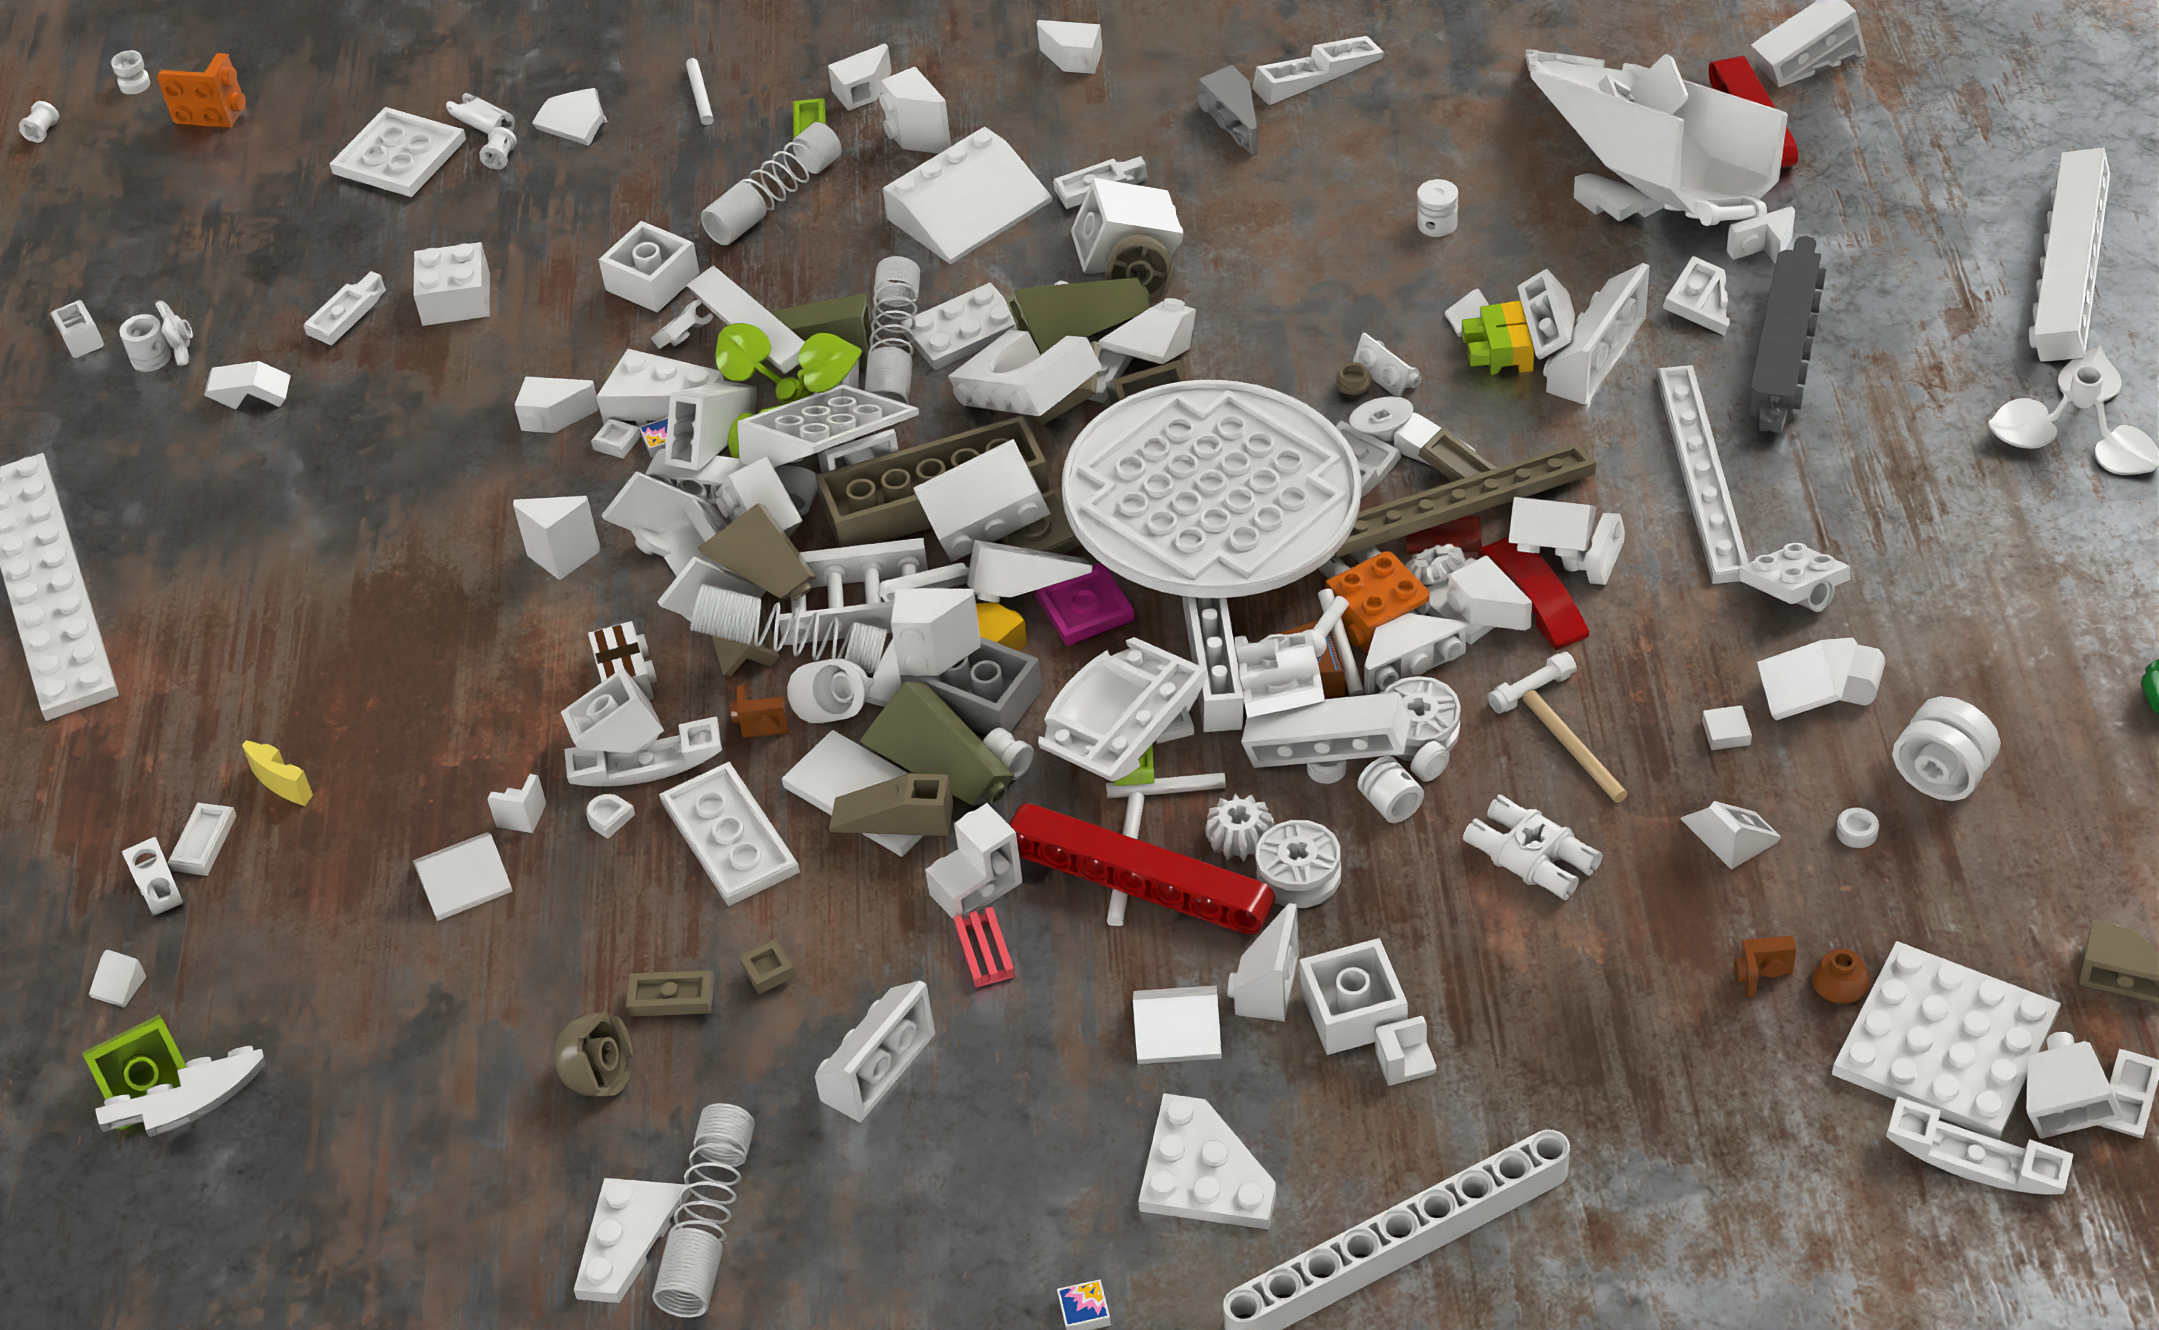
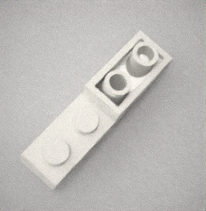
M245 1046L229 1051L227 1058L211 1061V1057L193 1059L185 1063L186 1068L177 1070L181 1087L173 1088L172 1084H163L148 1089V1095L130 1099V1095H120L104 1101L105 1106L95 1108L99 1126L103 1132L144 1122L148 1136L152 1137L190 1123L225 1103L252 1081L266 1065L262 1049L253 1051L252 1046Z

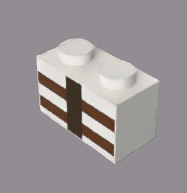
M630 621L589 632L588 635L601 682L608 679L621 668H624L649 700L654 699L650 684L657 682L652 660L644 662L643 657L649 656L644 634L636 636L633 622Z

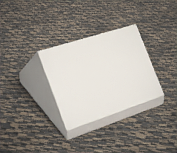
M587 496L514 500L513 506L527 556L557 579H563L600 552V544Z
M1853 637L1820 640L1757 662L1772 717L1777 721L1841 700L1857 646L1856 640Z
M488 832L413 860L437 921L513 892L492 835Z
M1217 985L1133 992L1137 1064L1222 1059Z

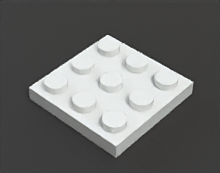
M384 107L330 163V167L335 175L412 197L463 144L466 136L464 129Z

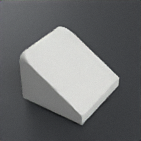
M1475 289L1447 309L1445 316L1457 336L1461 337L1462 319L1480 317V306H1487L1489 304L1481 291Z
M105 950L100 959L89 995L92 998L125 1008L146 979V974L136 958Z

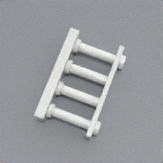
M924 538L799 552L817 577L810 583L812 588L828 586L829 609L806 611V594L795 601L791 597V613L780 614L779 625L782 637L790 617L797 607L800 609L797 644H801L809 622L816 612L819 613L817 641L824 640L834 617H837L839 621L837 639L846 638L850 626L855 621L857 624L859 622L861 624L864 623V625L879 627V629H886L887 633H892L891 617L894 602H881V598L878 595L880 590L879 580L898 578L927 571L928 565ZM865 582L866 604L844 607L842 584ZM796 615L784 645L793 644ZM815 620L805 643L813 642ZM835 623L828 640H833Z

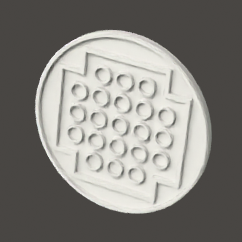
M1192 380L1165 384L1138 392L1113 404L1088 423L1077 436L1066 457L1062 473L1064 511L1075 536L1088 552L1110 570L1130 581L1161 592L1198 598H1229L1262 593L1285 586L1313 572L1327 562L1349 537L1359 514L1362 491L1360 469L1351 446L1341 432L1322 414L1307 404L1276 390L1227 380Z

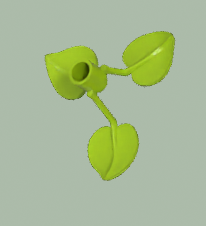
M734 323L724 327L718 335L716 363L722 375L732 381H745L749 379L757 368L761 373L777 383L776 397L782 405L762 409L758 413L760 414L811 396L813 392L824 393L835 388L854 368L862 350L836 335L829 333L815 334L805 341L799 351L798 361L803 368L797 373L799 380L794 377L781 378L761 364L771 353L772 347L768 336L754 325ZM745 412L740 414L730 427L728 446L732 458L739 459L738 421L754 416L751 413Z

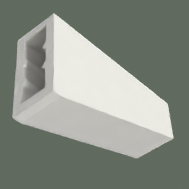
M723 381L670 393L664 465L692 470H700L728 445V435L734 420L745 412L755 415L757 386Z

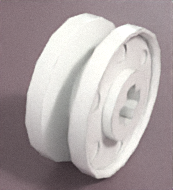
M1421 676L1400 679L1388 686L1383 693L1399 692L1410 716L1404 754L1394 756L1405 761H1412L1416 753L1431 741L1439 742L1450 752L1458 742L1460 732L1461 706L1457 694L1447 684L1434 678Z
M1290 820L1276 824L1263 833L1256 845L1257 880L1267 884L1274 891L1276 896L1274 903L1285 907L1288 903L1297 904V908H1308L1321 904L1334 895L1341 883V850L1335 834L1325 826L1309 820Z

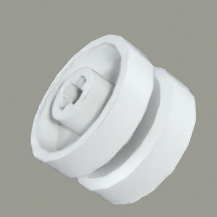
M1940 696L1928 699L1918 709L1911 719L1910 725L1894 743L1892 756L1896 768L1905 780L1920 792L1936 799L1955 801L1965 799L1974 791L1982 779L1983 773L1991 766L1999 754L2001 741L1996 727L1976 707L1957 698Z

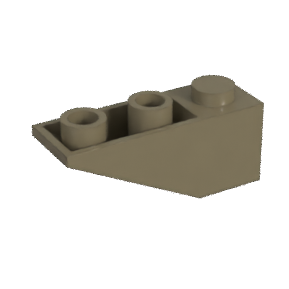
M908 773L836 797L829 830L830 832L948 836L953 810L949 775Z

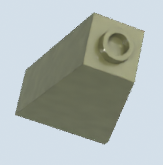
M1137 277L1020 288L1004 298L1018 330L1029 332L1040 355L1066 336L1087 337L1088 339L1124 324L1151 308L1149 292L1144 285L1140 284Z
M856 294L769 311L804 342L815 334L829 333L859 347L862 350L859 357V369H867V358L870 350L869 339L872 334V319L867 294ZM767 358L761 362L762 365H774Z
M904 681L860 739L865 746L915 774L949 775L951 794L972 806L998 803L1008 791L1007 786L1015 776L925 682Z

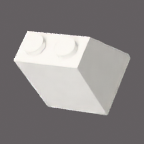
M1093 178L1071 228V234L1084 274H1096L1105 272L1106 258L1113 245L1122 238L1134 234L1149 235L1159 240L1172 257L1176 246H1180L1182 242L1183 228L1179 224L1176 208L1172 204L1168 190Z

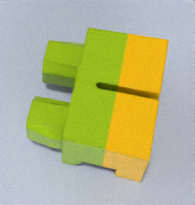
M1521 300L1480 306V317L1462 319L1461 333L1463 342L1467 343L1470 367L1488 365L1490 375L1498 373L1503 366L1517 365L1519 373L1533 372L1534 346Z

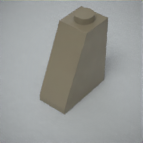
M759 503L698 547L699 551L706 557L780 599L788 600L792 597L794 601L798 600L812 589L810 583L817 578L767 507Z

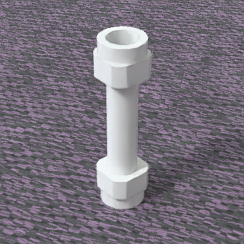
M1568 652L1557 653L1547 659V666L1511 686L1504 682L1495 687L1492 692L1488 693L1490 706L1498 714L1504 711L1508 712L1517 707L1518 699L1523 697L1528 691L1536 690L1554 679L1559 683L1564 681L1577 670L1573 657Z

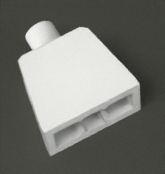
M2056 1032L2047 1038V1051L2032 1054L2028 1058L2026 1109L2040 1139L2124 1119L2123 1113L2090 1042L2074 1043V1038L2070 1033Z

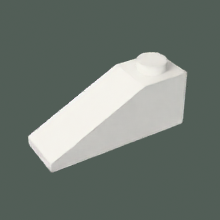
M1545 269L1517 286L1535 354L1539 360L1571 342L1575 320L1569 292L1548 269Z

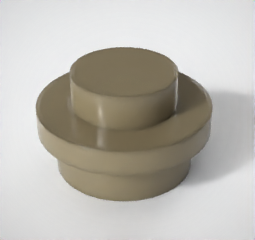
M1356 362L1343 365L1336 376L1337 388L1349 395H1358L1366 392L1372 383L1371 374L1363 364Z

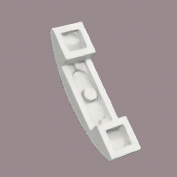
M717 716L679 724L680 735L656 740L650 746L640 748L633 754L584 750L577 747L564 749L568 782L584 786H624L666 778L691 769L712 758L722 750Z
M1897 1096L1886 1137L1912 1155L1952 1174L1998 1188L2034 1194L2064 1193L2073 1153L2030 1139L2024 1149L1938 1121L1941 1110Z

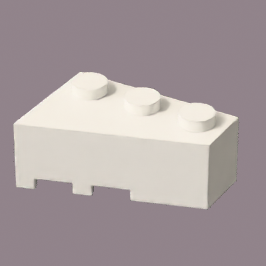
M1816 0L1813 4L1751 44L1757 67L1778 87L1814 75V69L1829 64L1833 68L1841 65V59L1854 54L1858 58L1867 55L1856 10L1845 0Z
M627 349L596 398L603 424L610 418L617 421H636L637 426H643L648 424L649 421H658L668 417L670 393L723 382L724 379L719 370Z

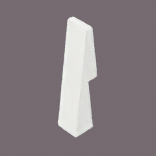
M1368 36L1313 45L1311 57L1257 66L1252 89L1268 105H1272L1379 61L1383 58L1384 52Z

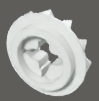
M1447 544L1443 547L1436 545L1434 548L1424 549V552L1420 554H1414L1412 560L1405 566L1423 585H1432L1449 579L1450 573L1464 565L1465 558L1461 548L1454 547L1452 544Z

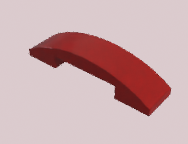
M1509 536L1478 549V555L1481 558L1487 555L1532 601V611L1536 614V627L1556 651L1589 637L1588 627L1572 597L1557 575L1538 553L1517 551L1518 543H1509Z

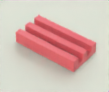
M993 907L985 908V914L978 915L977 911L970 912V918L962 920L961 915L953 917L955 929L975 988L1015 977L1014 968ZM982 926H989L1004 970L997 971ZM974 929L988 971L986 975L981 976L967 930Z

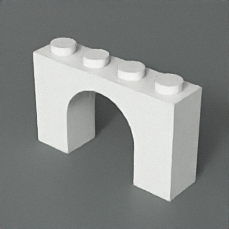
M1008 330L948 377L954 387V396L964 406L1041 416L1102 369V366L1087 337L1066 336L1040 355L1028 331Z

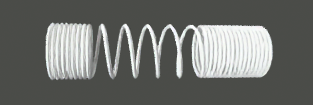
M814 122L796 136L793 142L786 144L783 151L776 152L772 160L762 163L760 170L752 171L748 179H742L701 212V222L707 234L721 245H730L765 217L767 210L772 211L774 209L775 203L773 198L778 201H785V189L790 192L797 191L798 184L796 180L807 183L809 181L808 171L818 174L840 157L842 152L841 143L834 131L823 123ZM793 145V151L796 156L786 152L789 146ZM783 154L786 167L775 161L776 156ZM786 155L794 158L803 167L807 176L806 180H801L792 172ZM772 163L775 176L763 171L766 164ZM774 164L779 165L790 174L795 183L793 190L785 186L780 180ZM760 172L763 185L751 180L755 173ZM763 173L773 178L779 184L784 194L782 199L776 197L769 190L764 181ZM751 182L761 187L767 193L772 202L771 208L766 207L763 197L751 185Z
M892 256L880 261L876 267L875 295L873 297L874 308L872 310L873 321L871 323L872 334L869 339L870 350L867 358L865 391L909 405L913 367L911 356L914 353L911 343L915 339L912 329L916 325V320L913 316L917 312V305L914 302H916L919 295L920 268L909 258ZM888 280H901L907 283H893ZM884 303L893 307H903L912 304L914 311L912 314L899 310L883 312L879 305ZM876 309H877L881 314H879V315L876 316V314H875ZM887 313H901L907 316L896 317ZM882 315L899 320L911 318L913 324L910 328L899 324L882 326L877 319ZM875 323L880 326L876 330H874ZM886 327H901L906 330L897 331ZM881 329L891 333L910 332L912 338L909 342L898 338L881 340L876 333ZM875 337L879 341L873 345V338ZM885 341H899L905 344H890ZM880 343L892 346L875 349V347ZM908 345L910 347V353L908 354L904 350L896 347H903Z
M704 584L700 586L692 615L691 631L706 633V635L710 634V636L713 635L714 637L717 635V637L728 638V640L732 639V641L747 643V645L750 644L754 632V644L756 647H759L765 639L776 612L774 650L778 652L785 642L796 615L793 640L794 656L797 657L801 653L815 620L813 660L816 662L820 658L834 623L832 659L836 658L839 624L837 617L832 619L816 656L819 627L818 612L813 614L797 651L800 609L798 607L795 608L777 647L780 619L779 602L774 605L758 642L761 610L760 597L756 598L755 596L753 598V596L749 597V595L734 593V591L719 589V587L715 588V586L712 587L711 585L709 587ZM856 621L853 622L837 658L841 659L848 643L845 660L857 664L866 674L869 673L874 676L875 671L878 670L887 630L879 629V627L876 628L875 626L872 627L871 625L868 626L867 624L864 625V623L861 624L860 622L857 624Z
M716 1103L708 1105L701 1112L693 1141L695 1149L689 1156L691 1168L684 1175L686 1187L679 1194L681 1206L674 1213L676 1225L669 1232L652 1295L654 1303L661 1310L678 1317H698L706 1313L709 1308L720 1259L724 1250L721 1241H724L727 1237L725 1231L716 1224L728 1222L732 1217L730 1211L722 1205L732 1203L737 1198L735 1192L728 1186L737 1184L741 1180L740 1173L733 1167L745 1163L755 1126L754 1118L739 1106ZM698 1152L702 1157L711 1162L694 1165L693 1158L695 1153ZM701 1166L723 1167L734 1172L737 1175V1179L733 1182L717 1181L705 1176L697 1168ZM694 1170L696 1174L707 1181L689 1184L688 1177L690 1172ZM697 1185L717 1186L729 1191L732 1194V1198L729 1201L712 1200L700 1195L692 1187ZM689 1189L691 1193L704 1201H692L684 1204L683 1196L685 1191ZM697 1204L714 1206L726 1212L727 1218L724 1220L703 1218L693 1213L686 1206ZM684 1208L687 1213L699 1220H688L679 1223L678 1215L680 1210ZM687 1224L708 1225L718 1229L723 1236L717 1239L706 1231L695 1228H683L682 1226Z

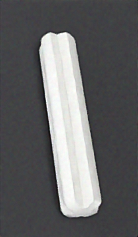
M956 563L885 580L880 583L878 595L886 603L894 602L896 588L948 589L967 584L969 567L966 568L964 563Z

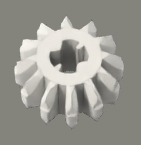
M1235 793L1231 801L1220 798L1217 807L1209 808L1205 831L1214 853L1224 852L1227 861L1236 855L1244 862L1248 854L1256 856V845L1263 833L1274 826V820L1271 817V813H1268L1265 802L1255 803L1252 794L1246 799H1240Z

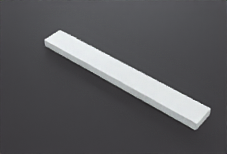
M1693 365L1658 368L1656 378L1712 584L1739 582V567L1749 563Z

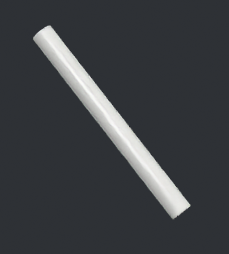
M1131 792L1129 794L1122 832L1123 835L1138 839L1145 799L1144 795L1140 792ZM1112 889L1107 923L1109 925L1122 926L1128 894Z

